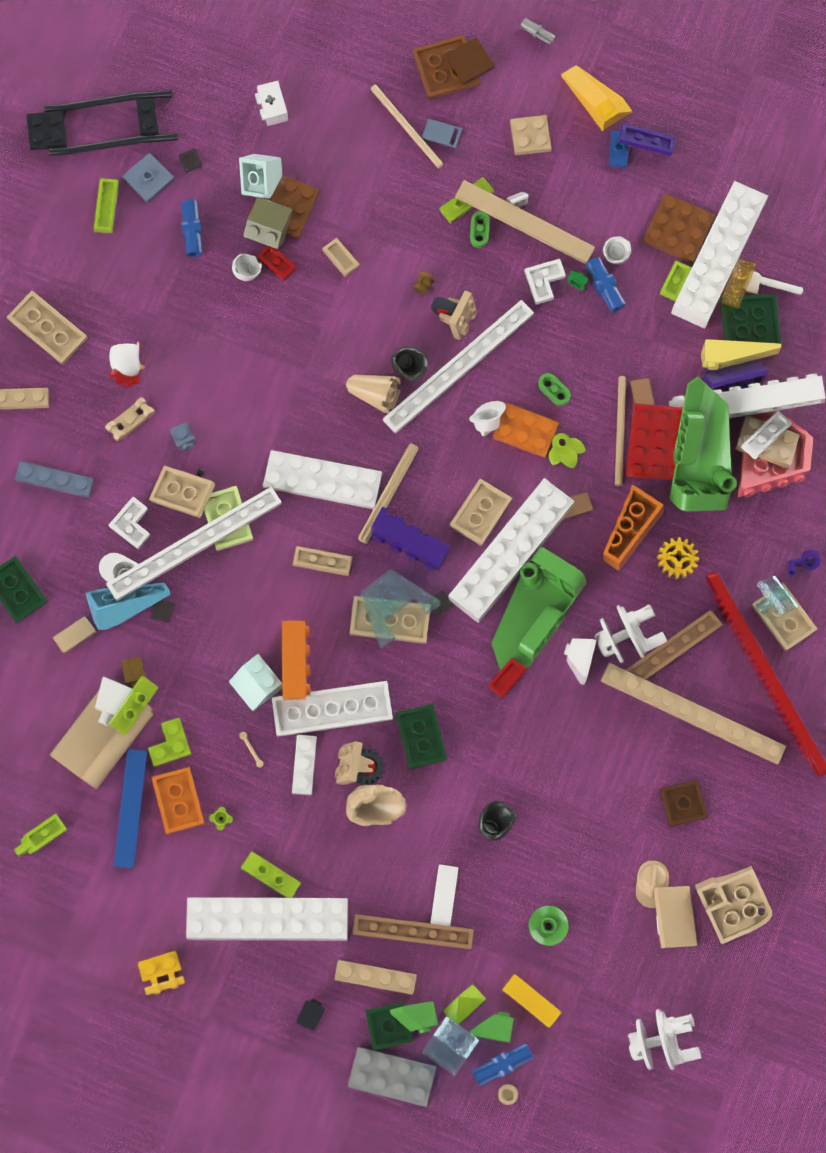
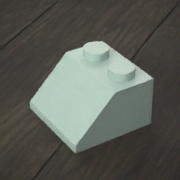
M259 154L240 157L241 193L243 195L271 198L282 177L281 158Z
M259 654L245 663L229 681L252 711H255L282 689V682Z

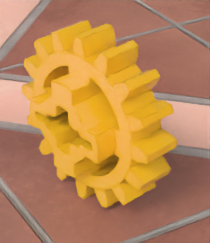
M678 537L675 542L671 538L670 544L665 541L663 544L664 548L660 547L659 549L661 554L657 556V559L661 561L658 563V567L663 566L662 573L669 572V578L673 574L675 579H678L679 575H682L684 579L687 573L692 575V569H696L698 566L694 563L699 561V557H695L698 554V550H693L694 544H687L688 539L681 542V537ZM675 547L673 552L666 553L669 549ZM676 555L679 556V559H681L680 561H677V558H675ZM688 563H689V566H688V567H686L685 569H682V570H681V568H682V566H683L684 564H685V565H688Z

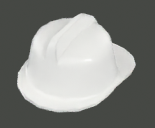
M500 401L487 402L481 405L469 419L474 423L476 430L480 431L482 436H486L491 431L498 429L500 416L505 411L506 405Z
M109 553L101 559L99 572L102 578L109 582L138 564L121 554Z

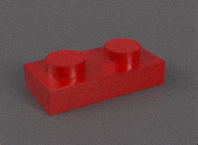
M267 245L257 255V259L283 282L297 269L291 261L274 247Z

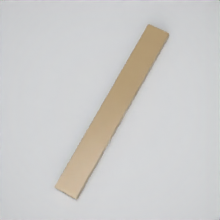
M466 180L462 182L456 193L455 198L584 264L588 262L595 248L591 244Z

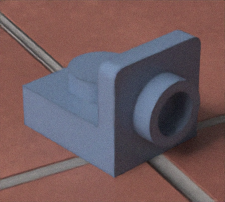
M187 422L170 429L179 452L182 450L188 451L197 444Z

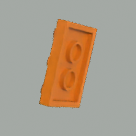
M506 403V409L500 417V425L495 430L493 439L546 458L559 422Z
M190 767L152 777L167 835L205 824Z

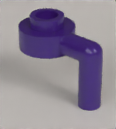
M807 550L803 552L801 558L789 560L788 575L794 576L796 574V566L802 565L807 570L818 568L820 565L819 553L815 550Z

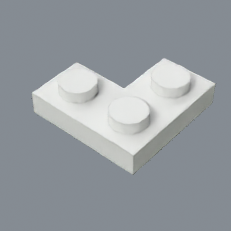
M560 259L524 270L536 305L553 300L554 296L549 282L563 279L566 276Z
M132 497L111 521L109 527L139 550L151 536L150 533L137 524L148 511V508L135 497Z

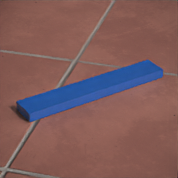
M127 749L114 867L134 869L147 751Z

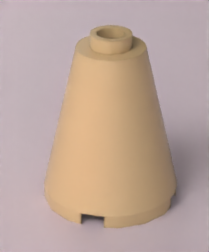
M353 375L348 378L346 388H348L349 393L383 413L389 414V409H394L398 401L400 390L397 389V384L401 385V381L395 376Z

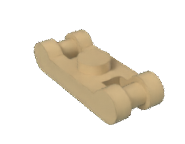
M143 397L139 398L134 405L105 426L108 432L113 433V437L117 442L124 439L155 413V410L146 404L147 401ZM141 409L143 414L139 416L137 411ZM122 425L124 429L119 430L117 427Z

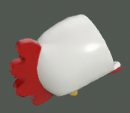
M137 342V345L118 344L111 347L109 359L112 370L109 373V377L115 378L116 384L122 385L124 383L126 388H130L133 384L138 385L140 383L138 374L140 370L145 368L139 361L141 342Z

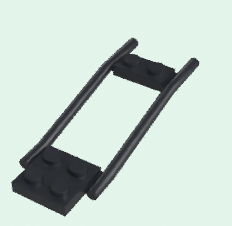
M172 90L135 92L66 104L44 105V113L26 114L30 150L49 149V156H58L139 143L178 141L177 133H158L154 100L156 98H171ZM136 100L140 136L67 147L63 111Z

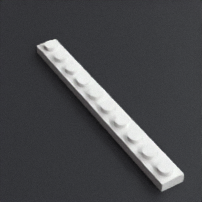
M520 300L386 415L383 421L395 434L398 433L534 315V312Z
M271 486L109 581L106 585L115 600L118 601L278 507L282 502Z

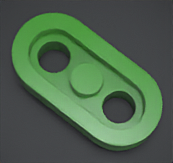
M483 211L475 212L471 218L470 242L476 248L485 247L489 238L490 217ZM479 220H481V221H483L484 223H483V224H478L477 222H478ZM476 238H482V241L479 242Z
M546 373L539 378V389L555 405L565 406L568 404L571 397L570 391L553 374ZM549 382L551 386L546 387L544 383ZM562 395L564 399L559 400L557 396Z

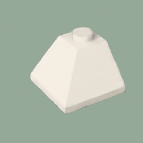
M572 638L571 644H566L564 652L565 655H568L566 660L580 684L583 685L588 676L596 644L594 639Z

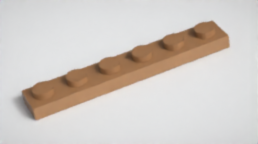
M710 610L667 640L666 643L660 645L630 666L626 671L647 680L722 627V623L713 611Z
M355 914L353 935L468 950L472 949L474 929L358 914Z

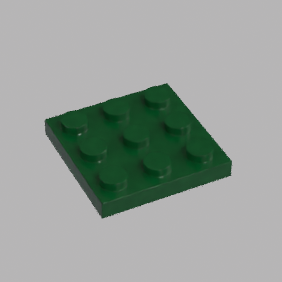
M776 294L720 297L719 304L724 341L781 344Z

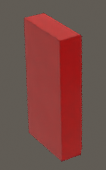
M512 657L487 687L501 699H504L528 670Z

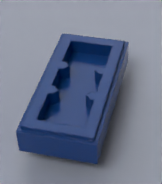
M611 130L608 166L627 168L629 145L618 143L620 131Z

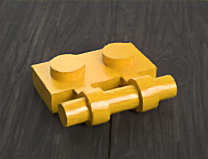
M176 950L137 962L142 981L151 980L152 986L145 987L146 995L153 993L157 995L163 990L169 988L173 990L178 988L179 985L185 984L184 976L175 977V972L182 970ZM165 975L169 976L168 981L158 983L157 978Z

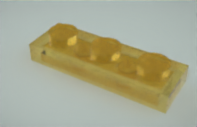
M738 259L722 297V304L740 308L756 269V263Z

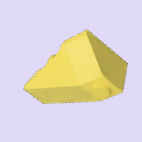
M706 339L701 351L702 366L709 370H717L779 354L781 344Z

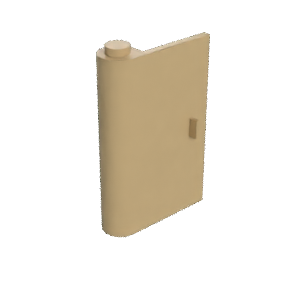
M98 691L50 756L97 790L154 715L151 712L153 708L148 704L124 736L110 725L108 727L98 722L102 714L101 711L95 709Z

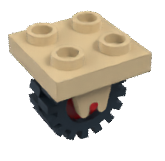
M355 741L343 745L338 754L340 763L335 772L336 784L346 785L354 782L356 784L360 783V785H369L377 782L385 771L382 769V767H385V763L381 762L383 758L379 757V753L374 752L373 749L362 750L363 743Z

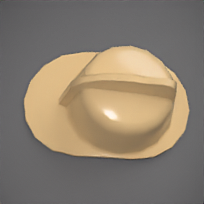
M654 860L643 863L639 868L636 897L643 906L656 908L653 888L668 887L669 872L665 865Z

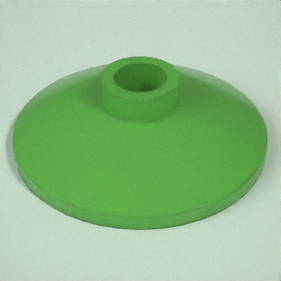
M542 906L531 915L529 931L533 939L539 944L553 946L560 943L567 935L569 928L568 919L559 908ZM545 923H550L552 928L546 930L544 927Z

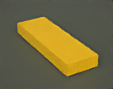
M515 974L502 989V991L548 1028L551 1027L562 1013Z

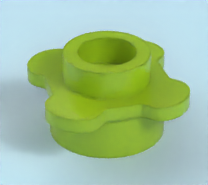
M219 807L218 811L210 815L209 820L215 823L217 830L221 831L228 823H232L233 817L227 814L224 807Z

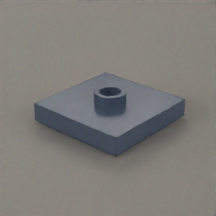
M150 153L122 176L147 203L175 180Z

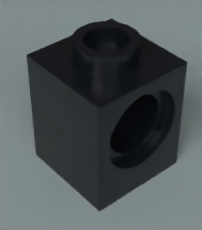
M311 999V1001L306 1000L296 1023L316 1031L325 1008L321 1007L323 1003L315 999Z

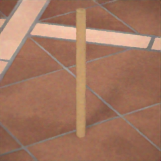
M373 85L371 91L434 165L440 169L444 165L378 86Z
M620 376L618 381L615 486H622L625 376Z

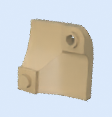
M752 866L725 876L712 877L695 885L721 944L758 929L772 917V909ZM760 908L765 909L762 913H759L758 910Z

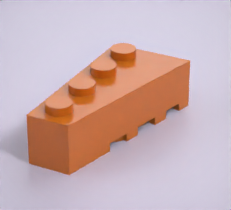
M633 484L603 553L604 562L618 571L621 570L664 513V505Z
M282 621L283 701H305L307 696L311 695L310 684H307V676H310V664H307V657H310V645H307V637H310V626L306 625V621Z

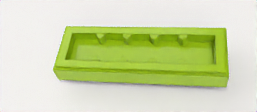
M484 177L473 184L491 194L494 193V189ZM454 197L440 207L439 211L451 224L474 207Z
M100 178L94 232L113 233L119 180Z
M141 676L108 724L125 736L159 687L146 677Z
M252 851L241 866L242 870L286 898H293L301 885V882Z

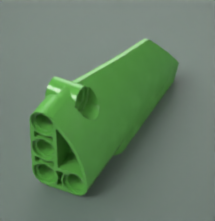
M697 376L687 385L674 450L676 465L669 499L679 509L684 511L728 509L731 491L737 485V480L732 476L729 405Z
M539 547L529 563L521 567V577L492 640L500 671L512 657L528 669L561 625L566 611L587 584L585 575L580 570L543 547ZM529 572H533V573H534L533 576H531V577H526V574H527V573H529Z

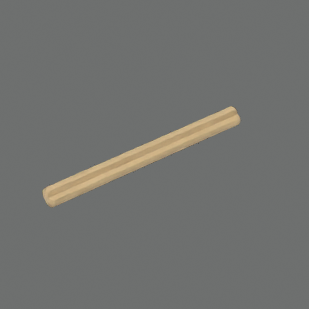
M410 443L358 536L360 542L368 543L372 535L371 525L382 506L387 508L418 451L416 445Z

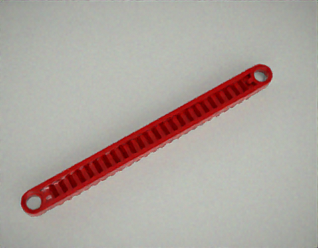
M713 571L705 575L706 581L716 597L714 603H719L717 609L723 610L721 616L727 617L725 623L731 624L729 630H734L732 635L738 636L736 642L742 643L740 649L746 650L744 656L750 657L748 663L754 664L752 670H757L755 675L761 677L759 683L765 684L763 690L769 691L767 697L773 698L770 702L776 703L774 709L780 710L778 716L784 717L782 723L788 724L786 730L792 731L790 737L796 738L794 744L800 745L798 751L804 752L801 757L808 759L816 775L821 778L826 775V762L718 573Z

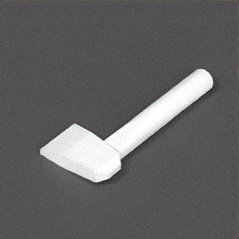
M757 272L750 274L743 291L758 294L759 284L799 295L803 293L802 287L765 278Z

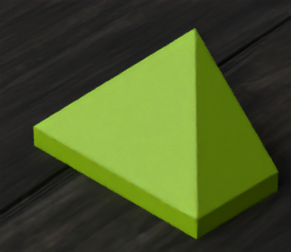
M472 984L443 1012L457 1026L482 1004L486 998Z

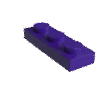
M623 123L618 143L671 156L675 137Z

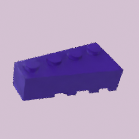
M382 506L371 525L373 539L380 544L386 543L390 545V548L397 553L403 552L407 554V557L414 562L418 560L424 563V566L429 570L434 571L435 569L439 571L450 552V547L429 534H426V536L422 535L423 532L414 525L407 526L403 518L398 515L390 516L387 514L388 509Z

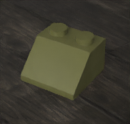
M257 197L247 219L243 237L278 249L284 243L293 209Z

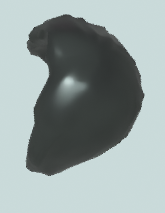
M404 346L391 356L393 370L411 382L419 380L427 371L428 362L426 356L418 348Z
M497 800L490 802L482 810L479 817V833L490 841L504 838L515 822L516 814L514 810L505 802Z

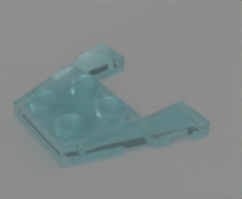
M392 569L361 591L364 605L381 649L395 639V636L384 624L387 619L414 599L426 614H429L441 604L437 598Z

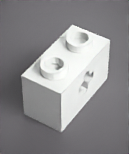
M274 81L257 86L258 93H255L257 104L262 106L260 115L262 120H266L267 126L288 121V113L279 82Z

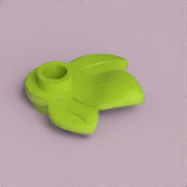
M559 433L552 439L553 447L549 452V460L553 466L562 462L565 466L573 469L577 464V454H582L586 450L580 440L569 438L568 435ZM560 439L565 441L564 446L559 444Z

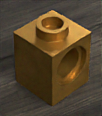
M141 657L121 661L125 683L128 687L131 686L133 688L141 676L146 677Z

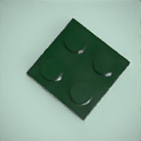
M405 1002L365 1010L373 1051L413 1042L411 1031L390 1013L392 1009L405 1006Z

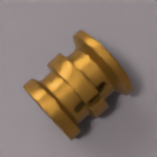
M420 271V277L416 279V285H413L412 289L425 296L428 294L427 290L432 287L431 283L435 282L436 279L431 274Z

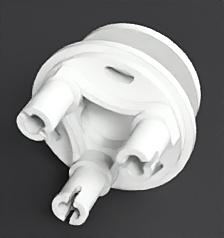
M649 604L635 612L631 611L629 613L626 612L623 606L617 605V610L626 629L612 635L608 625L602 618L600 622L603 630L595 635L602 655L609 657L616 654L620 663L624 662L617 643L629 637L641 658L645 657L644 654L667 642L663 632L647 639L646 637L644 638L640 630L641 622L655 617V613Z
M656 1009L659 1036L648 1038L641 1019L636 1020L637 1032L628 1035L630 1040L629 1050L633 1060L644 1059L648 1070L653 1069L650 1048L657 1046L663 1047L671 1070H674L678 1064L702 1058L699 1047L681 1050L677 1043V1034L693 1031L692 1027H695L692 1014L674 1018V1016L667 1018L664 1011Z

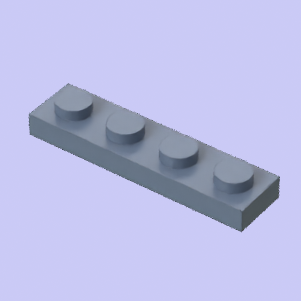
M22 461L19 463L15 480L87 498L90 496L94 479Z

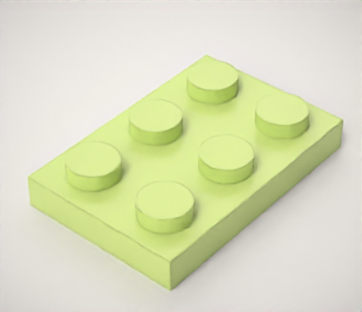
M237 486L211 493L204 508L208 523L242 504ZM249 524L215 543L216 550L219 551L252 541L253 537Z

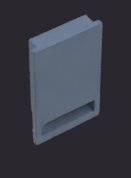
M428 119L422 139L456 148L462 128ZM458 129L455 143L451 145L450 141L454 130Z

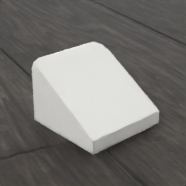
M520 192L506 198V201L519 208L528 203V194Z

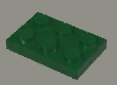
M16 555L0 566V601L16 624L49 603Z
M433 704L395 713L409 770L447 761Z

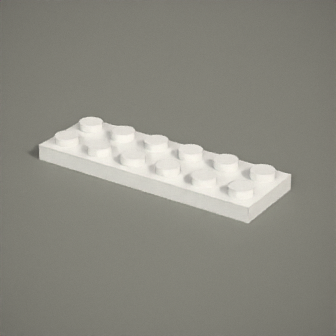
M271 450L263 488L268 489L272 486L273 490L374 509L382 472Z
M387 681L313 691L311 695L307 696L305 701H283V696L272 697L277 737L393 720Z

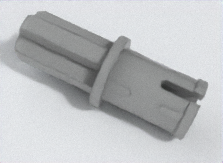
M527 18L521 23L520 28L532 34L534 38L538 37L548 44L553 43L555 35L543 29L542 25H537Z

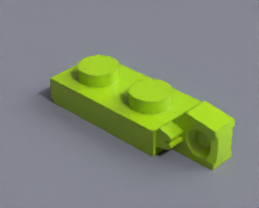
M54 814L25 834L20 840L22 844L15 848L14 851L19 857L27 852L31 855L68 830L58 815Z

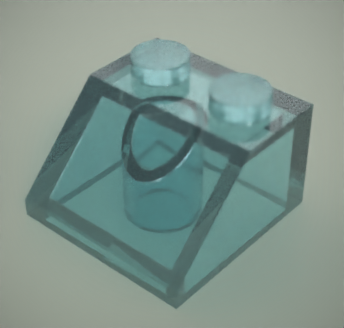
M446 1016L421 1053L455 1076L479 1042V1039Z

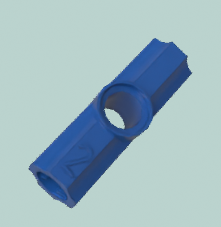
M190 199L181 202L183 216L182 232L183 238H185L186 255L198 257L202 255V229L197 201Z
M600 257L591 259L585 264V267L594 281L593 285L597 294L603 297L611 313L621 310L625 307L626 303L617 289V283L613 275L607 272Z
M525 1043L509 1052H504L490 1059V1062L472 1070V1073L480 1087L497 1077L500 1078L514 1071L516 1067L534 1058Z

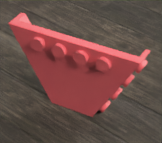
M777 411L748 416L766 422ZM787 418L792 422L787 430L800 434L789 469L760 458L755 460L749 454L742 452L738 497H750L759 491L767 492L777 486L782 488L791 482L800 483L804 481L811 469L813 437L806 430L796 425L792 419Z

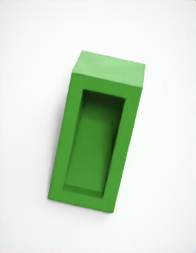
M433 1001L390 1010L391 1015L408 1030H419V1034L430 1032V1027L438 1025Z
M498 1011V1015H492L472 1029L469 1036L509 1043L514 1018L510 1017V1013Z

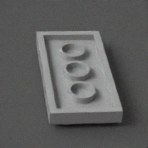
M357 1047L348 1087L426 1107L436 1066Z

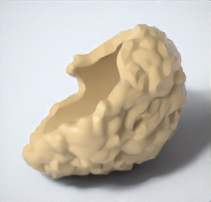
M378 784L360 785L348 796L346 814L350 821L360 826L368 827L373 824L390 825L392 821H396L402 815H405L406 799L403 798L397 789Z

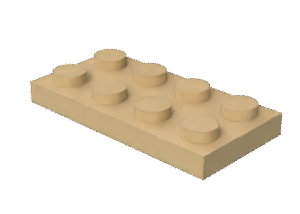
M33 291L7 316L11 323L62 365L88 339L87 335Z
M354 596L350 635L426 644L431 605Z

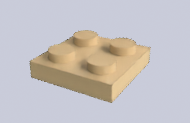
M546 115L510 119L515 155L551 151Z

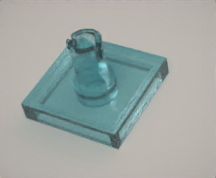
M775 576L764 579L757 584L765 596L762 601L756 604L757 609L762 608L759 610L761 614H765L770 608L774 607L781 616L798 607Z

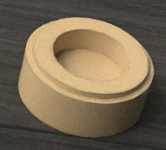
M503 1085L498 1091V1099L505 1105H511L517 1101L518 1091L513 1085Z

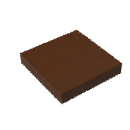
M477 37L445 54L446 59L463 85L495 69V64Z
M698 780L659 789L669 827L708 818Z

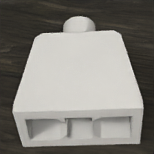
M106 677L102 678L95 709L102 712L98 720L99 723L109 727L108 723L132 688Z

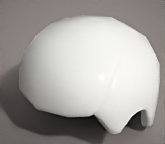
M621 236L610 238L603 247L604 257L612 264H623L631 255L630 242Z
M240 254L233 260L232 271L238 279L245 282L252 281L260 274L262 265L258 263L256 256Z

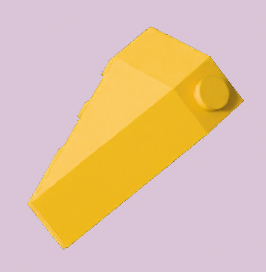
M577 65L561 74L562 78L602 131L632 113V110L621 96Z

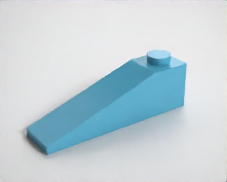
M165 583L145 584L118 601L115 600L109 588L87 592L86 598L93 621L98 630H107L169 596L170 590Z

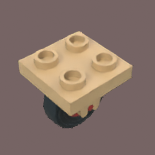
M464 291L460 300L450 297L448 299L437 297L431 305L432 311L440 317L441 321L450 325L453 337L461 340L462 336L467 334L468 324L471 319L475 318L477 313L472 293Z

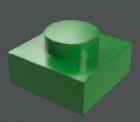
M571 271L567 284L584 292L588 278L581 272Z

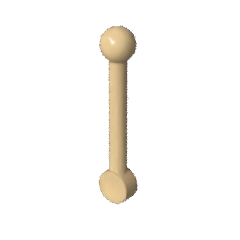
M241 732L240 739L244 740L256 760V766L261 768L264 765L263 761L258 758L248 741L247 733Z

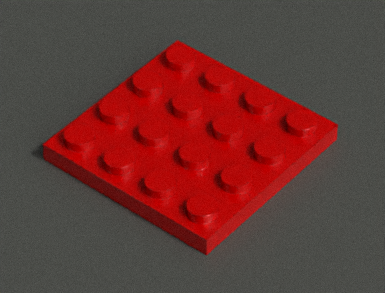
M634 403L625 472L627 477L673 480L676 465L674 450L683 407Z

